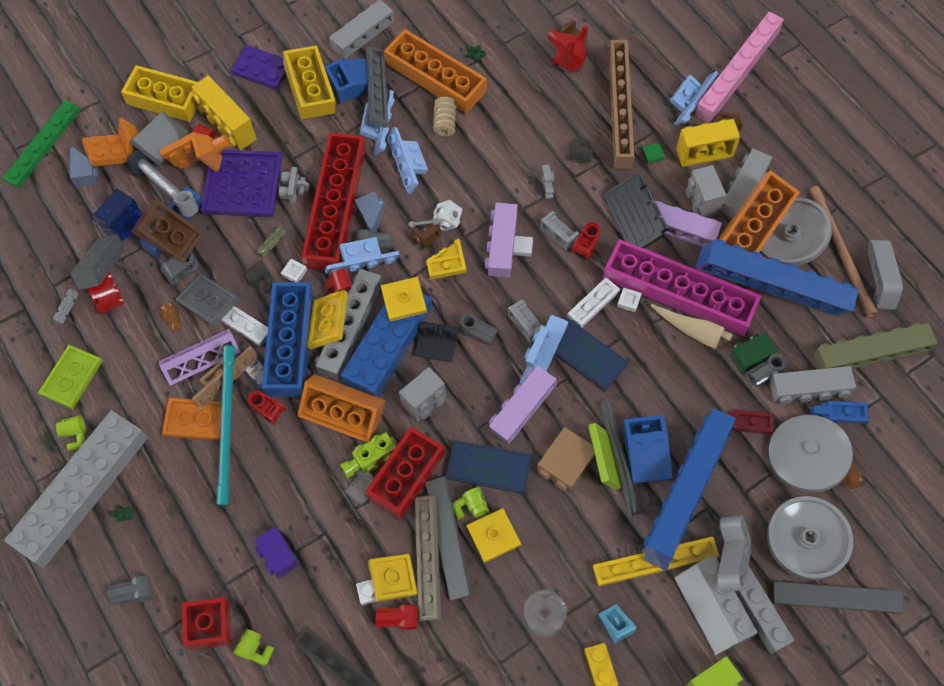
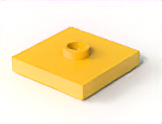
M418 277L381 285L390 322L427 313Z
M503 508L466 525L484 563L521 546V542Z
M409 554L369 559L368 564L376 602L411 597L418 594Z

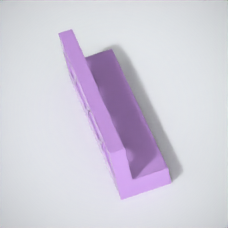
M226 329L160 360L159 366L169 385L171 386L219 363L223 359V355L219 357V354H223V351H221L222 346L229 341L235 347V355L241 353L230 329ZM213 351L217 354L214 360L208 361L203 359L205 353ZM191 359L199 361L197 368H186L187 361ZM174 367L181 369L180 375L171 379L167 370Z

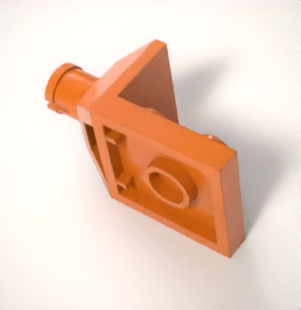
M119 118L118 135L82 138V144L91 166L128 163L130 155L139 150L131 144L132 139L139 133L136 127L124 118Z
M192 132L160 149V154L180 170L201 160L217 172L222 160L221 152L232 147V144L225 134L212 139L208 135Z

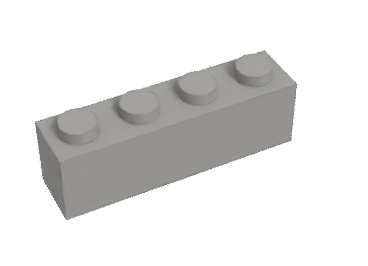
M381 0L371 4L369 8L359 13L357 17L346 23L329 37L331 48L343 59L348 58L394 22L393 10Z
M752 149L750 154H745L742 160L744 165L742 168L738 167L734 175L736 177L735 181L731 180L727 187L729 192L726 195L721 213L732 218L735 216L762 175L766 173L772 160L771 156L756 149Z
M851 366L773 374L769 381L773 402H780L781 404H789L792 401L798 400L800 402H808L817 398L819 400H827L837 396L839 398H847L856 389Z
M748 566L744 590L735 591L771 655L795 640Z

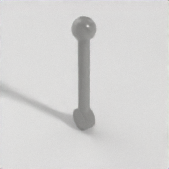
M434 218L421 222L410 221L408 225L410 228L425 224L436 225L439 223V219Z

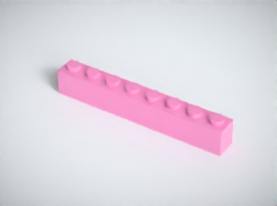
M771 12L767 13L700 100L695 117L709 124L713 121L779 34L784 21L783 18Z

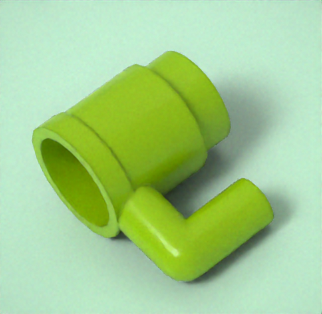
M81 415L56 422V431L59 437L76 435L77 442L68 443V451L77 450L84 444L86 428Z
M480 487L465 492L460 499L452 503L457 520L465 517L461 509L465 504L474 518L480 517L489 511Z
M246 629L244 634L241 635L233 653L244 659L261 665H267L274 648L266 645L262 655L256 653L261 635Z

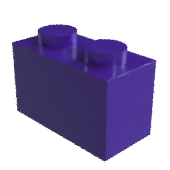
M276 526L254 540L257 544L254 549L260 558L264 557L268 562L265 564V567L270 575L275 574L279 579L299 566Z

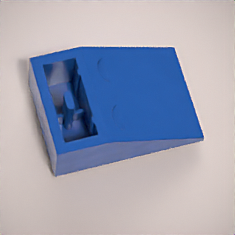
M366 58L342 59L324 66L330 86L340 104L368 93Z
M664 414L624 419L622 432L632 484L672 479L669 441Z

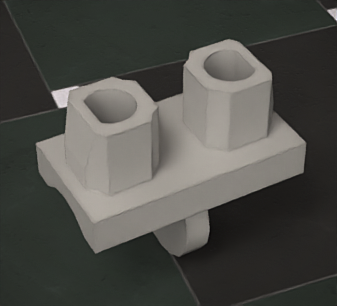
M292 167L291 171L282 172L281 175L282 184H289V187L280 186L279 196L282 199H289L290 204H296L297 192L299 195H303V192L308 191L310 187L305 178L297 174V167Z

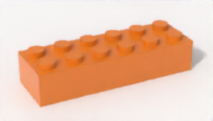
M406 29L383 51L387 66L439 98L450 97L454 99L456 108L465 114L487 92L486 77Z
M769 170L762 175L719 239L725 241L730 246H741L744 248V251L759 253L800 191ZM724 279V280H726V281L729 282V283H732V284H735V283H736V282H733V281Z

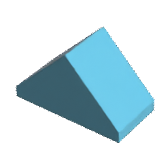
M617 604L598 614L614 644L632 635L636 630L634 623Z

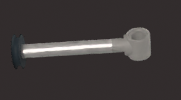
M140 150L130 155L127 163L129 170L137 176L146 174L173 199L174 204L178 207L183 217H191L198 212L197 203L190 191H180L153 167L154 161Z

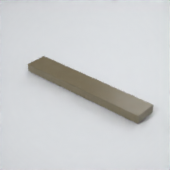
M429 495L415 498L418 610L420 622L441 620L436 496Z

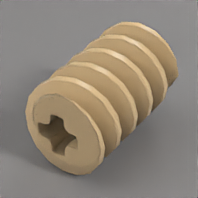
M440 97L434 102L433 131L442 137H450L455 134L456 106L454 105L455 100L450 97Z

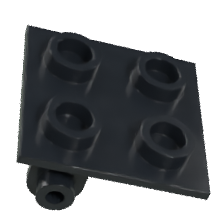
M426 321L420 323V334L415 356L452 363L460 328Z

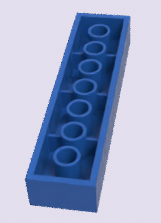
M715 239L701 248L695 269L834 316L853 312L859 289L853 288V285L850 283L835 282V279L832 277H821L814 271L800 270L794 264H782L779 259H768L762 257L761 253L744 251L743 247L727 245L725 241Z
M714 408L710 415H705L701 430H698L694 438L695 442L689 448L686 455L685 463H682L678 471V477L671 485L669 496L665 498L662 504L660 515L656 516L652 526L653 529L645 539L642 550L645 553L644 561L667 571L731 435L736 420L735 417Z

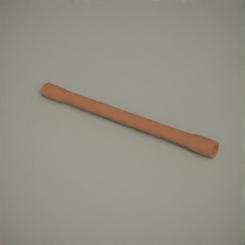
M814 186L809 189V193L813 201L822 206L827 212L831 222L832 241L854 288L859 289L858 297L866 317H872L878 312L865 289L825 203L820 187Z

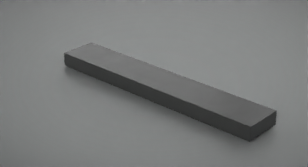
M368 46L366 61L369 123L387 128L388 108L383 50Z
M443 476L426 482L428 496H436L438 544L450 601H456L470 597L472 594L447 478Z
M786 582L772 583L773 604L903 613L902 591Z

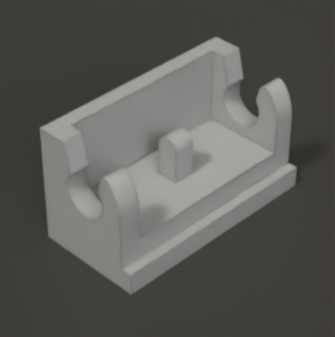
M552 211L541 219L540 229L567 252L574 245L580 233L578 231L574 233Z
M520 300L508 307L509 318L527 341L532 343L535 332L540 331L541 327L545 326L541 325L524 300Z

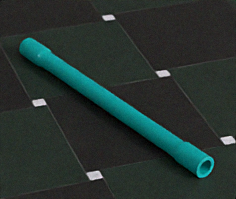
M223 346L219 478L216 505H229L233 366L235 364L234 346Z

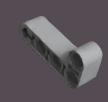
M869 240L867 252L877 287L873 297L874 306L878 310H895L902 295L903 283L890 240Z
M743 515L721 517L720 528L725 542L717 577L718 586L721 592L744 590L751 553V538Z

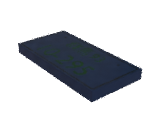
M568 318L566 320L568 321V326L554 355L606 392L629 365V361Z
M454 440L446 478L451 481L525 495L532 455Z

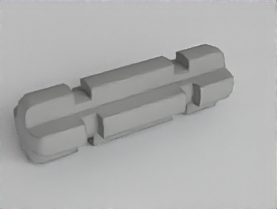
M68 289L66 292V297L63 298L57 309L58 312L53 317L55 322L64 323L65 315H68L74 304L73 300H76L78 296L76 290Z

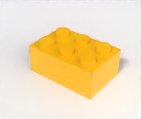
M734 119L721 120L710 124L704 123L700 126H689L681 129L676 151L682 167L733 157L740 139Z

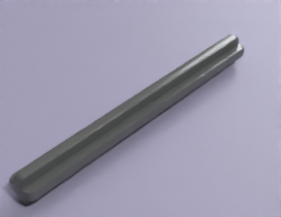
M605 401L600 404L627 509L630 515L637 514L640 510L610 401Z

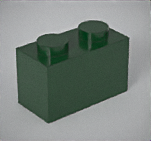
M765 332L761 335L755 334L751 336L745 343L739 342L735 344L729 357L741 375L769 359L772 354L778 353V350Z

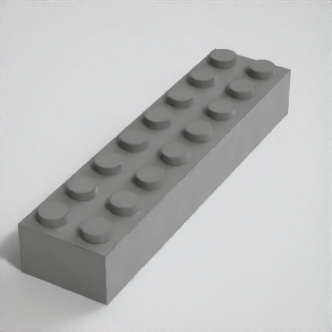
M111 410L4 541L44 569L148 437L141 429Z

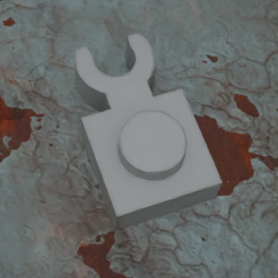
M549 164L542 165L541 176L546 199H551L554 193L552 182L555 181L554 172L550 171Z

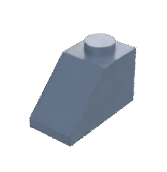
M70 148V179L75 187L97 185V178L100 176L98 167L91 166L88 157L75 148Z
M371 192L355 199V205L367 230L376 233L384 215L382 209L384 203L381 197H377L375 192Z

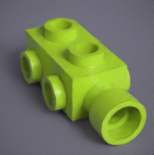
M386 432L382 435L377 434L365 445H358L352 452L353 460L345 461L340 464V467L347 479L355 475L354 472L359 469L362 473H372L378 469V464L387 461L398 444L394 437H389Z

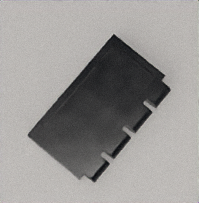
M642 174L637 176L631 175L603 194L626 242L646 249L665 237L664 233L669 228L664 218L661 217L662 214L656 202H654L655 199L647 187Z

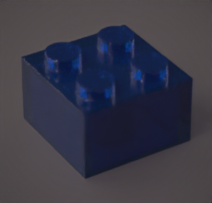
M117 188L93 216L104 234L108 236L118 234L119 239L123 242L124 239L129 237L131 230L142 216V212L134 198Z

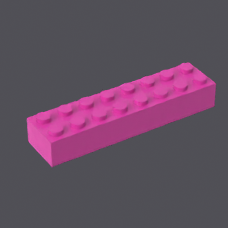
M621 239L618 240L603 275V280L607 278L615 285L640 292L642 296L699 319L720 325L726 330L743 337L762 296Z

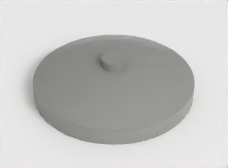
M797 197L760 250L761 254L768 259H779L780 263L785 265H802L814 260L826 249L831 239V222L827 212L818 203L806 198Z
M816 415L793 417L782 423L771 437L769 444L770 465L777 477L793 489L810 493L829 490L837 486L846 477L851 467L853 451L848 436L836 423L824 417Z
M811 496L790 499L775 511L768 524L767 540L774 559L783 569L796 577L807 580L828 578L840 571L851 556L853 549L851 527L842 512L833 504L823 499Z

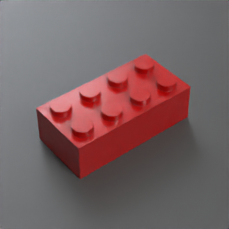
M410 426L365 491L367 499L401 520L444 457V446Z

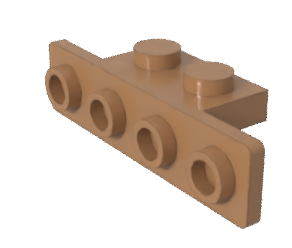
M251 346L235 359L233 381L258 359L255 350ZM223 359L199 380L204 388L192 399L200 409H203L222 392Z

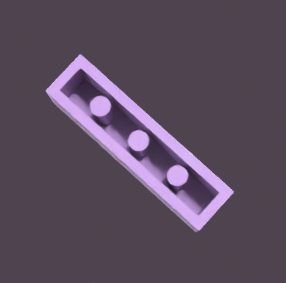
M654 201L662 214L661 217L664 218L669 228L664 233L665 235L702 247L717 239L722 225L721 222L713 218L700 216L697 213L684 211L679 207L666 205L660 201Z
M496 203L495 210H491L493 225L489 226V236H492V239L487 243V252H490L489 258L486 257L485 269H488V276L511 277L518 204Z
M538 365L527 373L525 382L515 388L512 398L507 399L502 404L500 413L498 415L495 414L489 421L490 431L508 445L557 385V379Z

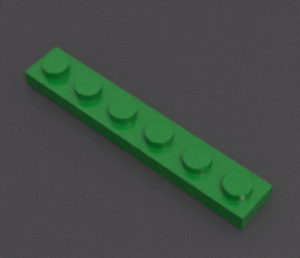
M64 100L2 177L4 182L18 189L80 113L81 109L78 105Z

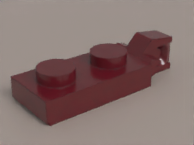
M745 410L728 411V415L736 418L732 431L771 435L774 432L773 413Z

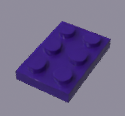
M248 45L245 46L231 69V73L234 76L278 90L287 75L283 65V57Z

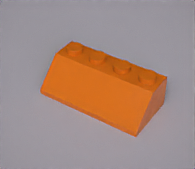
M314 374L304 384L298 417L368 443L371 441L381 419L385 400Z

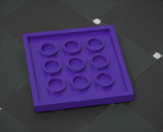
M223 150L221 152L222 160L219 171L215 172L208 167L201 206L202 214L274 217L283 159L282 152Z

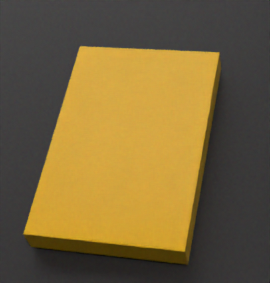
M345 290L313 301L307 347L310 349L342 340L348 293Z

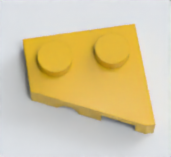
M456 239L454 244L447 249L443 248L437 255H433L426 260L430 280L467 273L460 239Z

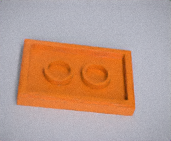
M169 398L162 436L220 441L222 401H211L203 409H200L193 399Z

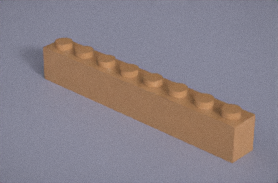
M610 40L609 72L614 169H632L634 142L628 40Z

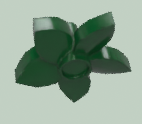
M477 45L475 48L468 46L470 52L466 57L474 56V60L478 62L480 57L487 56V53L482 50L481 45Z
M119 505L117 512H110L109 516L116 517L117 522L133 519L134 507L123 508Z

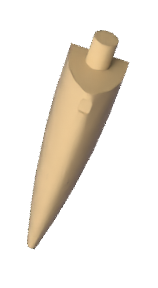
M651 304V307L674 327L715 350L721 338L730 341L733 336L732 333L725 331L724 327L710 321L680 315Z

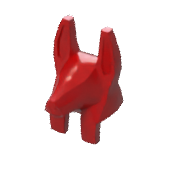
M586 25L582 27L578 36L560 33L553 29L550 30L548 39L558 51L553 57L552 65L555 66L558 63L561 67L574 73L583 67L586 60L585 41L588 35V27Z

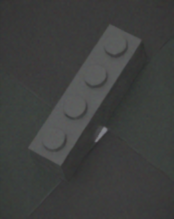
M118 234L97 238L72 270L71 275L78 290L99 286L124 252V244L119 239Z

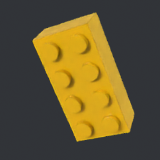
M317 45L283 51V65L301 120L334 114L336 101Z
M137 65L121 91L126 104L158 114L163 111L170 117L187 122L191 121L197 109L196 105H198L192 96L194 93L191 86L197 83L196 81Z
M209 75L191 86L194 93L192 96L198 103L196 106L200 113L207 115L208 121L212 125L215 124L221 135L225 134L228 136L233 147L236 146L239 150H242L257 140L251 119Z

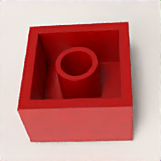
M225 597L182 603L183 646L188 650L232 645L230 602Z

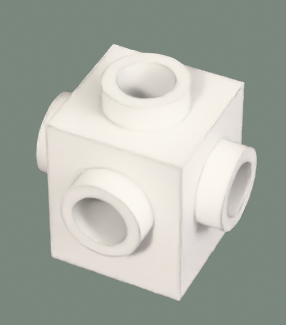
M451 200L438 203L433 219H439L438 225L443 231L457 228L462 208Z

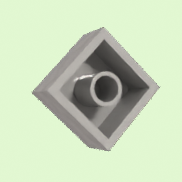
M711 165L692 170L688 180V187L686 188V195L692 201L693 212L706 218L719 215L726 198V193L714 166Z
M428 367L399 392L402 407L416 422L426 419L432 409L436 406H441L445 402V383Z

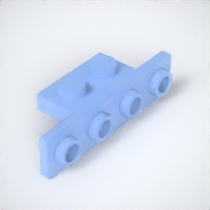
M717 71L710 74L702 85L691 75L685 78L669 100L682 112L675 121V126L681 123L685 124L691 118L690 113L697 109L699 100L703 98L707 89L716 81L715 78L719 74Z
M392 90L387 93L388 122L392 116L390 110L394 103V91ZM367 103L364 109L360 135L375 140L373 155L377 156L386 147L385 137L388 134L389 127L384 128L369 123V103Z
M393 127L387 136V142L403 180V185L407 193L411 194L418 185L415 174H425L428 168L418 142L402 141L397 127Z
M376 237L340 244L343 262L328 265L325 273L331 274L333 271L345 268L350 272L359 270L360 267L367 266V268H373L378 266L379 263L384 262L385 264H392L396 262L400 254L399 251L381 254Z
M551 315L546 327L542 326L540 331L535 332L533 337L534 344L532 348L527 349L524 357L527 367L520 380V384L525 382L527 373L532 368L535 369L537 365L547 371L568 326V321Z

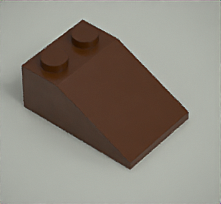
M159 199L149 204L131 230L132 233L149 245L181 263H184L203 235L202 231Z

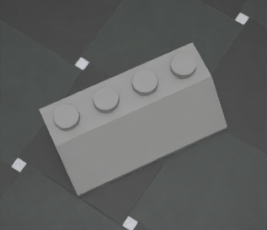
M714 555L695 564L676 576L674 580L716 656L752 638L758 632L735 591H720L717 579L720 564Z

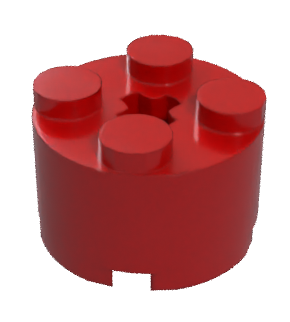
M110 272L99 286L86 288L100 315L124 304L118 286L114 284Z

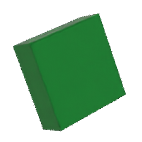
M659 142L643 146L641 149L647 164L659 162L665 158Z

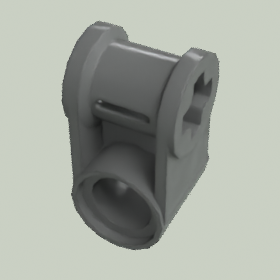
M191 252L184 263L172 258L163 263L160 270L169 283L174 285L195 272L199 264Z

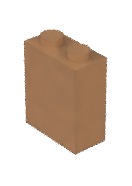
M564 427L537 464L538 474L546 480L550 479L555 482L556 487L560 490L571 492L596 457L593 445Z

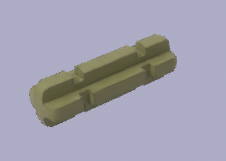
M278 226L274 230L275 233L272 232L263 242V245L257 248L256 251L260 256L265 257L269 253L268 250H271L280 241L279 238H283L286 234L284 228Z

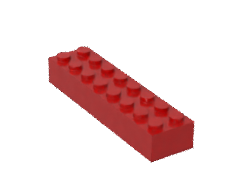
M329 132L301 257L304 266L309 269L325 270L328 265L343 262L339 246L340 244L347 243L366 152L364 136Z

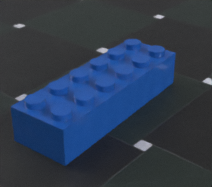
M272 283L262 389L269 397H302L307 377L309 353L307 342L314 294L311 283Z
M423 294L427 313L391 322L389 321L386 305L384 304L342 372L343 384L379 398L418 333L420 323L425 321L431 311V297Z

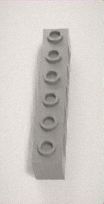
M362 269L359 270L357 275H354L352 288L347 291L348 297L344 324L346 322L352 323L344 325L342 338L345 339L342 342L336 341L322 346L323 351L315 360L318 374L340 380L341 374L347 365L382 285L381 275ZM361 290H366L364 293H358ZM353 306H359L357 309H351ZM332 354H337V357L329 358Z

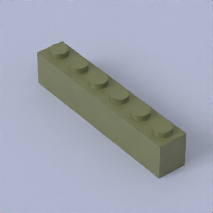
M915 323L907 328L897 327L889 332L879 331L871 336L861 335L849 341L848 339H843L831 345L829 343L822 344L814 353V358L819 369L851 366V369L929 352L938 343L929 323Z

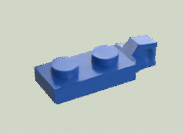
M827 401V403H822L821 406H813L810 410L811 415L821 416L835 423L867 424L869 422L867 403Z

